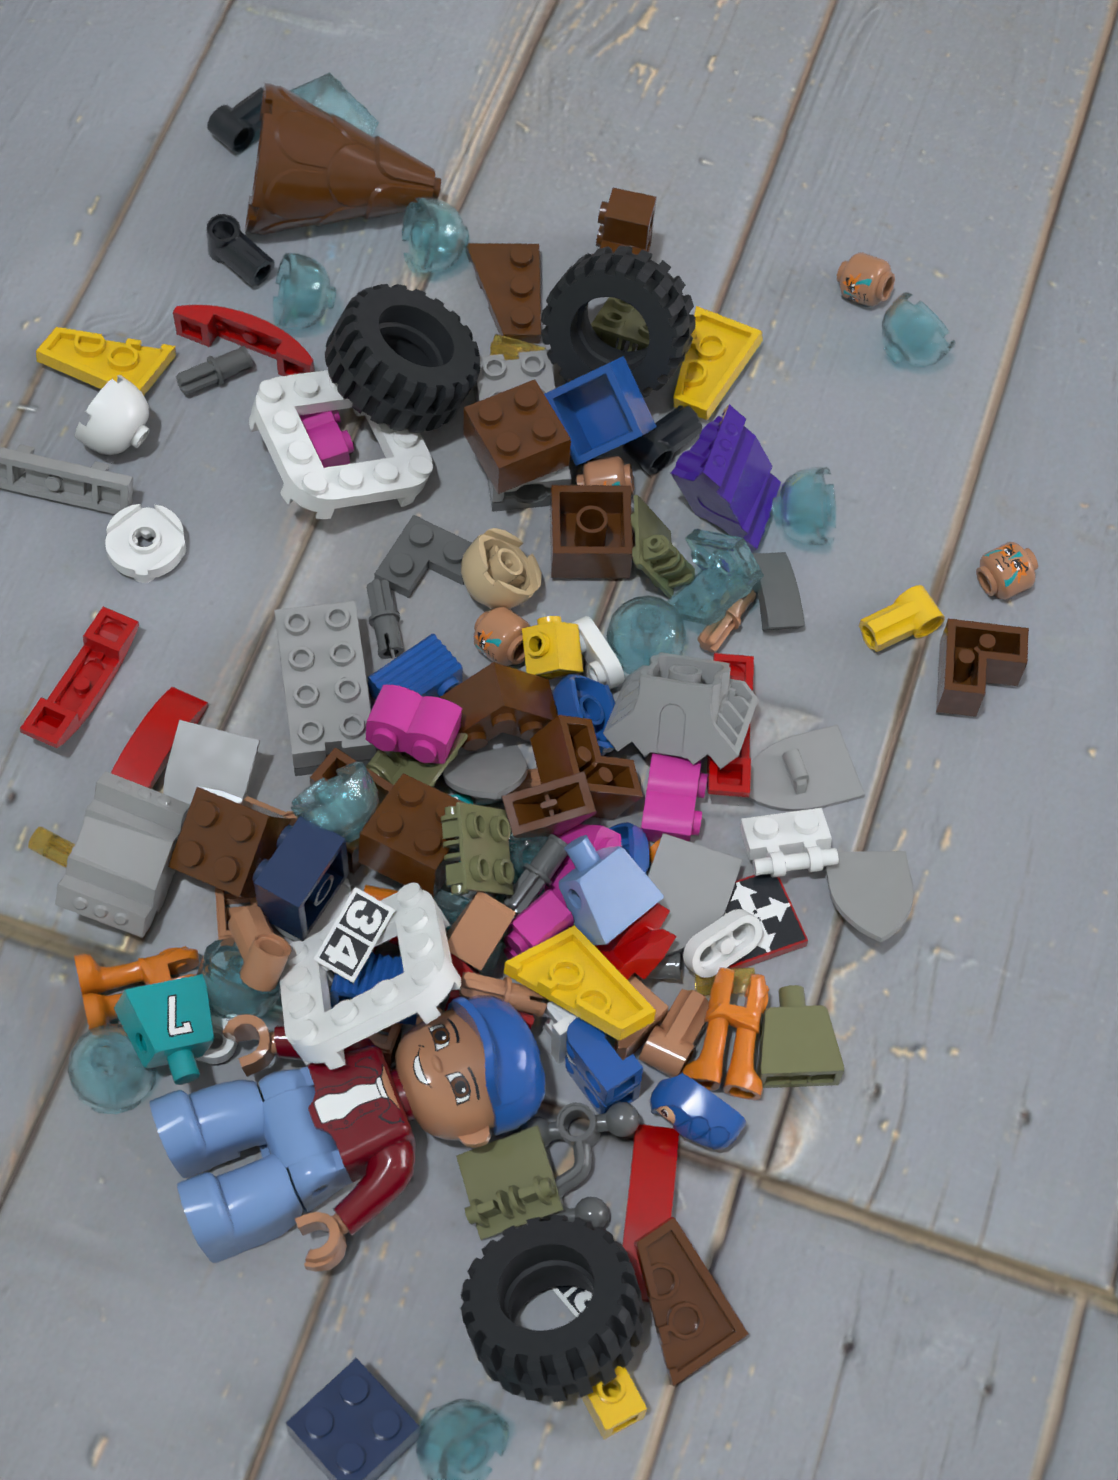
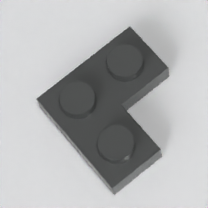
M413 515L374 573V579L388 580L391 590L407 598H410L428 569L464 585L461 575V563L464 553L472 542Z

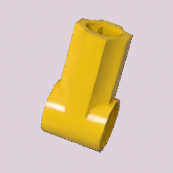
M916 585L899 595L892 605L861 619L859 628L868 648L879 652L912 635L915 638H922L931 634L943 624L945 617L924 586Z

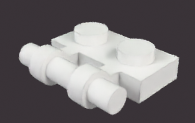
M822 808L741 819L740 831L748 858L753 860L755 876L771 874L772 878L785 876L787 871L808 869L809 873L822 871L823 866L837 865L839 863L837 849L831 848L832 837Z

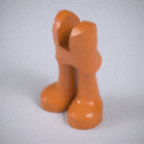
M186 946L168 948L158 955L138 958V961L111 967L99 966L90 954L74 955L90 1034L104 1030L111 1020L118 1018L114 1006L122 993L108 996L100 995L101 993L141 981L149 985L198 975L189 974L171 979L170 976L196 968L200 963L198 950Z
M720 967L711 988L708 1010L704 1019L708 1026L702 1051L696 1060L685 1065L682 1073L709 1091L719 1089L723 1073V1057L727 1032L730 1025L737 1030L723 1091L733 1097L748 1100L760 1099L762 1097L763 1083L754 1070V1050L756 1035L759 1034L760 1017L768 1004L769 987L766 984L764 975L751 974L744 995V1007L729 1004L734 988L735 970Z

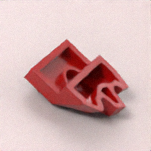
M657 903L609 943L594 946L627 980L634 972L645 979L662 961L677 937L664 929H660L670 910Z

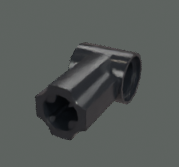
M262 87L232 108L228 105L218 107L208 120V131L235 153L246 150L253 142L256 132L261 129L262 121L259 120L264 91Z
M218 214L212 217L206 227L207 247L210 257L216 262L226 263L250 286H259L267 280L270 272L274 269V260L240 231V224L236 218L227 214Z
M679 405L655 423L656 428L643 436L623 444V450L649 475L657 474L666 467L677 450L701 434L702 424L698 419L697 413L691 407Z

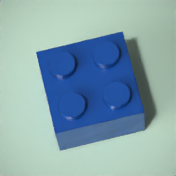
M624 356L544 394L571 438L570 455L576 466L643 436L657 427Z

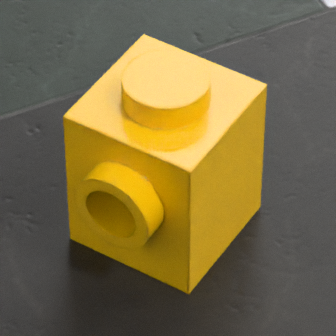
M547 616L537 619V625L522 628L527 673L546 679H555L583 672L578 624L562 622L560 616Z
M620 1366L615 1369L617 1377L605 1386L602 1382H599L592 1386L593 1393L581 1397L603 1440L644 1419L647 1407L626 1368Z

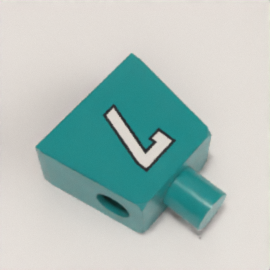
M204 974L125 989L114 1009L142 1065L145 1068L169 1065L174 1084L176 1085L190 1083L198 1079L200 1072L195 1059L206 1053L214 1039Z

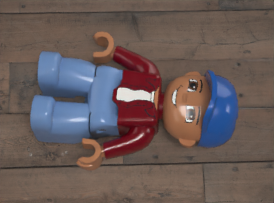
M476 995L466 998L460 996L448 1004V1010L446 1011L436 1007L441 1015L430 1023L425 1024L420 1016L417 1018L416 1025L403 1036L395 1054L396 1069L393 1071L389 1070L382 1050L375 1046L367 1037L344 1048L346 1065L330 1070L325 1062L311 1063L301 1069L273 1072L264 1076L258 1083L241 1079L219 1083L191 1094H187L182 1090H176L150 1100L153 1119L171 1163L182 1178L191 1177L177 1183V1188L196 1242L211 1263L226 1260L244 1251L263 1245L280 1237L297 1224L303 1236L318 1230L329 1233V1238L325 1245L309 1250L305 1258L304 1267L306 1270L314 1272L331 1270L341 1262L345 1255L347 1246L344 1235L348 1232L354 1235L378 1216L405 1190L412 1178L417 1143L409 1123L410 1121L416 1120L421 1128L432 1136L444 1140H460L465 1146L472 1148L486 1145L491 1138L490 1130L495 1136L513 1131L527 1123L538 1112L545 1098V1073L535 1037L520 1013L509 1002L492 995ZM249 1014L238 1015L229 1020L222 1031L225 1038L237 1043L259 1040V1045L254 1052L238 1058L246 1076L260 1072L268 1067L275 1054L281 1059L302 1060L288 1041L284 1026H275L274 1032H269L264 1021L257 1016ZM254 1146L260 1147L262 1158L218 1176L209 1172L202 1173L212 1167L240 1157L241 1152ZM360 1180L351 1192L333 1208L334 1215L330 1216L322 1212L309 1213L346 1185Z

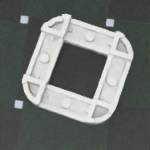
M328 370L280 376L261 382L251 409L249 426L251 432L260 431L284 484L280 494L288 505L294 501L303 508L317 512V519H331L334 509L391 499H398L401 507L413 503L415 497L423 490L433 469L430 452L420 432L409 433L408 429L402 431L392 430L390 425L385 423L379 425L371 421L369 415L364 412L360 414L354 408L356 416H366L386 458L323 467L299 415L352 408V402L348 398L344 400L338 393L337 383H332Z
M409 883L403 886L398 893L381 900L384 904L395 909V912L374 947L398 935L404 973L390 980H383L372 989L350 1000L339 1002L332 1009L328 986L333 983V971L313 959L334 922L326 925L321 931L304 941H294L289 944L291 946V953L279 979L284 1028L288 1041L306 1065L309 1063L325 1062L330 1070L346 1065L344 1048L417 1012L425 1024L430 1023L441 1015L436 1006L444 1000L450 990L460 989L461 977L452 965L445 928L450 926L449 921L431 894L422 890L418 883Z

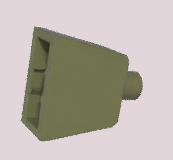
M788 985L781 987L778 990L780 1007L765 1009L761 1022L757 1074L762 1080L763 1088L839 1085L844 1073V1064L828 1009L823 1005L806 1006L804 988L802 986Z

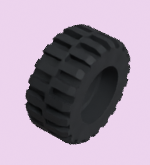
M608 246L597 249L593 255L587 253L566 271L550 291L546 299L547 306L542 310L541 317L542 324L546 325L541 331L542 341L544 345H550L551 347L546 354L551 364L558 363L561 367L558 374L565 381L569 378L574 380L624 356L643 398L648 397L652 390L658 391L668 382L691 347L693 341L691 334L695 330L696 317L689 314L694 307L691 295H683L682 290L686 285L680 276L673 278L669 274L670 265L663 260L660 264H657L651 260L653 254L645 250H641L637 255L632 253L631 247L619 246L612 253V248ZM611 297L625 301L641 314L649 331L648 347L638 351H623L613 348L602 341L591 326L588 316L589 302L596 298Z
M388 284L373 286V288H366L351 298L328 337L325 362L326 366L329 367V377L332 383H337V390L344 400L348 398L352 402V408L360 414L362 412L366 413L371 417V421L379 425L385 423L390 425V429L396 431L408 429L409 433H419L424 430L431 431L440 428L454 417L478 379L481 362L477 342L472 341L473 335L469 327L461 324V317L453 310L451 312L444 307L445 303L435 298L433 300L425 296L426 292L418 289L408 290L405 285L396 284L389 287Z
M551 1215V1220L541 1221L540 1217L527 1219V1225L516 1229L515 1225L502 1231L504 1237L497 1242L492 1239L482 1249L484 1255L482 1259L476 1257L467 1271L470 1279H466L462 1285L461 1298L463 1304L460 1307L462 1320L477 1358L482 1363L485 1372L493 1381L500 1382L502 1388L507 1392L519 1395L521 1390H523L526 1400L537 1402L543 1401L544 1396H551L553 1402L568 1401L567 1395L578 1392L580 1397L593 1393L592 1386L599 1382H602L605 1386L617 1377L615 1369L618 1366L625 1368L634 1356L631 1346L637 1347L640 1344L643 1335L641 1324L645 1320V1307L633 1265L630 1263L628 1253L622 1244L615 1242L613 1235L603 1227L597 1226L594 1230L591 1221L575 1218L574 1222H569L567 1216ZM556 1286H575L592 1293L586 1308L575 1319L561 1327L550 1330H531L515 1324L516 1317L524 1304L543 1290Z

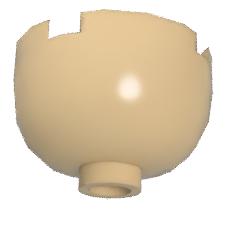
M491 528L484 534L479 535L464 553L461 563V575L469 595L474 600L491 609L498 607L511 609L527 601L541 586V571L536 558L532 553L526 557L519 548L523 542L506 530Z

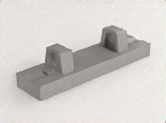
M20 444L16 450L0 447L1 489L111 514H117L122 509L133 505V477L110 472L109 464L95 461L91 467L34 455L35 448Z

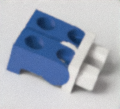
M552 1001L549 1002L545 1009L549 1016V1019L545 1022V1030L552 1037L551 1055L558 1065L565 1061L568 1074L597 1113H607L608 1109L618 1102L631 1104L638 1099L643 1066L632 1054L622 1060L606 1040L605 1032Z

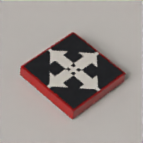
M771 874L752 875L735 882L724 915L736 909H743L760 920L762 936L758 945L751 952L727 968L737 971L807 946V936L780 877L772 878Z

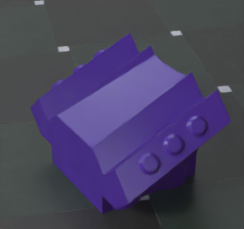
M729 404L723 410V417L718 415L714 421L708 423L703 428L699 439L690 450L680 455L675 468L670 473L695 515L722 528L749 553H753L757 550L759 542L765 533V526L770 519V512L776 502L781 481L770 473L773 466L756 435L744 426L746 418Z

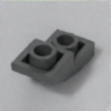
M786 552L748 554L750 588L759 596L762 630L798 629L804 627L805 622L800 593Z

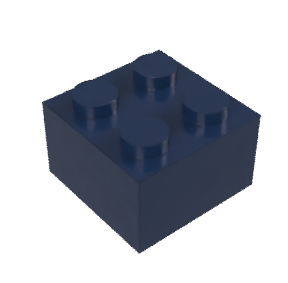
M301 814L293 826L287 825L281 832L276 844L277 850L270 860L264 859L259 864L253 875V882L258 907L261 908L263 915L267 916L269 923L304 941L349 875L346 838Z
M357 1358L286 1422L289 1436L329 1480H376L420 1439V1426Z

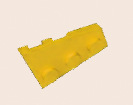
M696 306L694 313L696 317L695 330L691 334L693 341L684 362H682L673 400L675 408L679 405L689 406L697 413L698 417L708 420L762 343L763 338L761 330Z
M56 327L36 350L37 362L99 389H102L111 379L117 382V376L121 375L133 383L144 396L176 357V346L162 344L161 349L142 346L141 340L127 338L126 343L104 340L102 334Z
M575 925L511 958L504 964L505 975L618 1041L653 1023L655 1020L656 1010Z

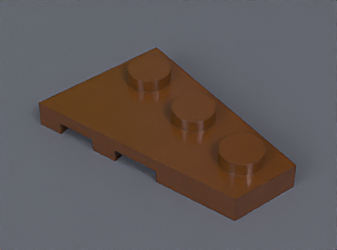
M465 243V253L469 262L474 267L477 282L486 296L489 311L502 342L507 344H541L539 244Z
M670 1217L634 1241L668 1379L670 1385L675 1386L747 1336L748 1332L675 1217Z

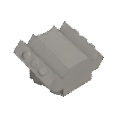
M660 652L659 655H654L650 658V666L642 665L626 677L603 734L617 752L630 742H633L644 757L650 752L687 758L693 765L708 754L721 769L739 756L759 698L745 681L730 679V663Z
M105 771L96 782L94 800L86 808L83 826L77 842L67 858L66 874L57 884L55 905L143 938L151 927L155 914H160L175 870L168 867L190 804Z

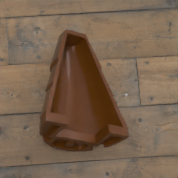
M264 83L259 120L262 123L252 196H249L244 233L265 235L311 225L318 227L360 217L368 220L429 207L432 199L438 200L441 178L435 177V169L380 136L372 137L336 114L327 113L286 88Z

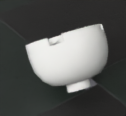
M121 375L117 376V382L111 379L99 391L85 412L90 415L89 421L86 426L79 422L75 438L88 448L106 455L122 453L131 445L138 448L150 432V429L145 426L149 417V407L143 393Z

